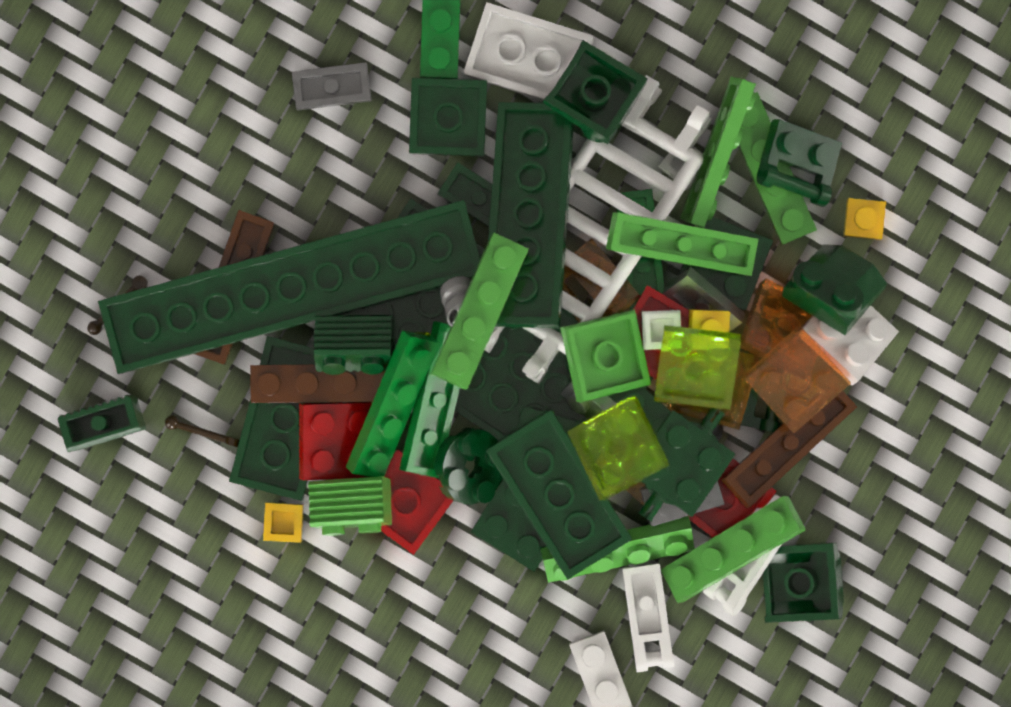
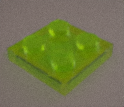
M664 325L654 401L731 410L741 334Z
M630 396L567 431L599 500H607L670 465L637 396Z

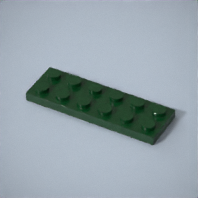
M498 102L488 241L491 235L496 233L529 250L495 327L560 329L574 124L544 103Z

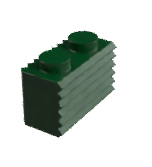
M392 315L315 316L314 360L316 371H323L329 375H339L346 370L349 372L362 371L365 374L376 375L387 369L393 354Z
M125 395V397L111 399L102 404L74 410V412L60 415L57 419L67 452L81 450L146 430L138 399L134 395Z

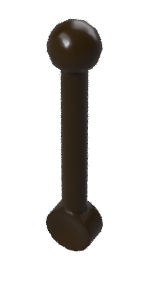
M140 275L134 277L132 286L125 293L147 288V279ZM102 316L97 321L89 322L87 330L91 335H98L102 331V325L104 324Z
M174 415L168 416L165 420V426L169 430L178 428L234 447L239 445V439L181 422Z

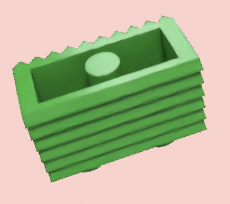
M380 476L309 481V524L312 528L322 529V535H344L345 528L358 527L359 533L382 532L381 526L392 525L390 479Z

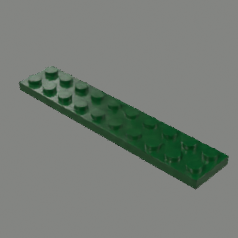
M462 200L99 300L98 304L117 374H123L315 321V316H334L436 288L454 277L464 276L472 278L481 259L465 201Z

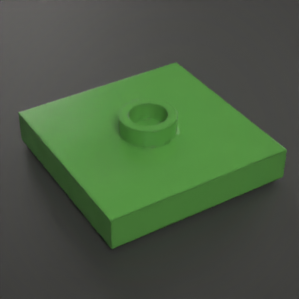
M628 310L560 327L577 402H585L651 385L635 310Z

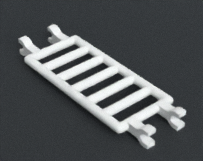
M646 75L645 77L648 78V81L622 125L685 162L683 167L672 181L612 144L593 142L587 138L571 162L570 191L577 184L625 214L665 221L703 163V156L692 148L700 136L708 129L712 119L709 117V111L696 105L677 139L642 119L662 93V89L658 88L659 82ZM598 153L665 193L654 211L647 210L584 172L594 154ZM568 206L567 223L606 246L609 230ZM566 248L565 265L602 289L590 307L563 291L562 308L580 318V322L602 317L641 256L617 252L623 258L613 273L609 275ZM494 327L485 348L486 352L490 353L504 327ZM524 328L543 340L536 353L522 369L526 377L540 384L557 353L561 351L566 355L562 334L552 328Z

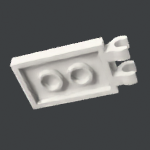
M486 2L463 74L477 80H487V83L544 100L572 61L582 40L592 45L594 36ZM601 50L616 59L615 54Z

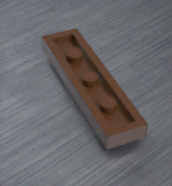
M238 210L219 267L265 255L275 223ZM233 343L196 353L195 355L226 365Z
M315 364L250 365L251 403L373 402L386 370L376 375L365 374L362 371L349 372L347 370L339 375H329L323 371H316Z
M833 379L829 380L722 479V482L746 508L751 507L853 412L857 406Z

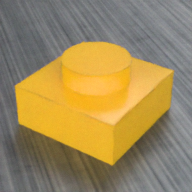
M848 198L843 236L882 240L886 202Z
M690 309L688 348L728 350L730 311Z
M266 502L263 541L301 543L304 504Z

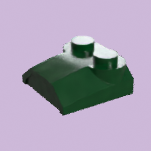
M582 40L572 61L553 90L545 97L543 103L580 127L583 134L589 140L608 144L632 110L648 78Z
M824 244L808 261L800 263L795 268L792 279L783 289L782 297L846 336L886 288L887 282L874 264L843 245Z
M837 542L781 545L763 572L766 608L765 623L841 619L843 616L844 593L841 557Z

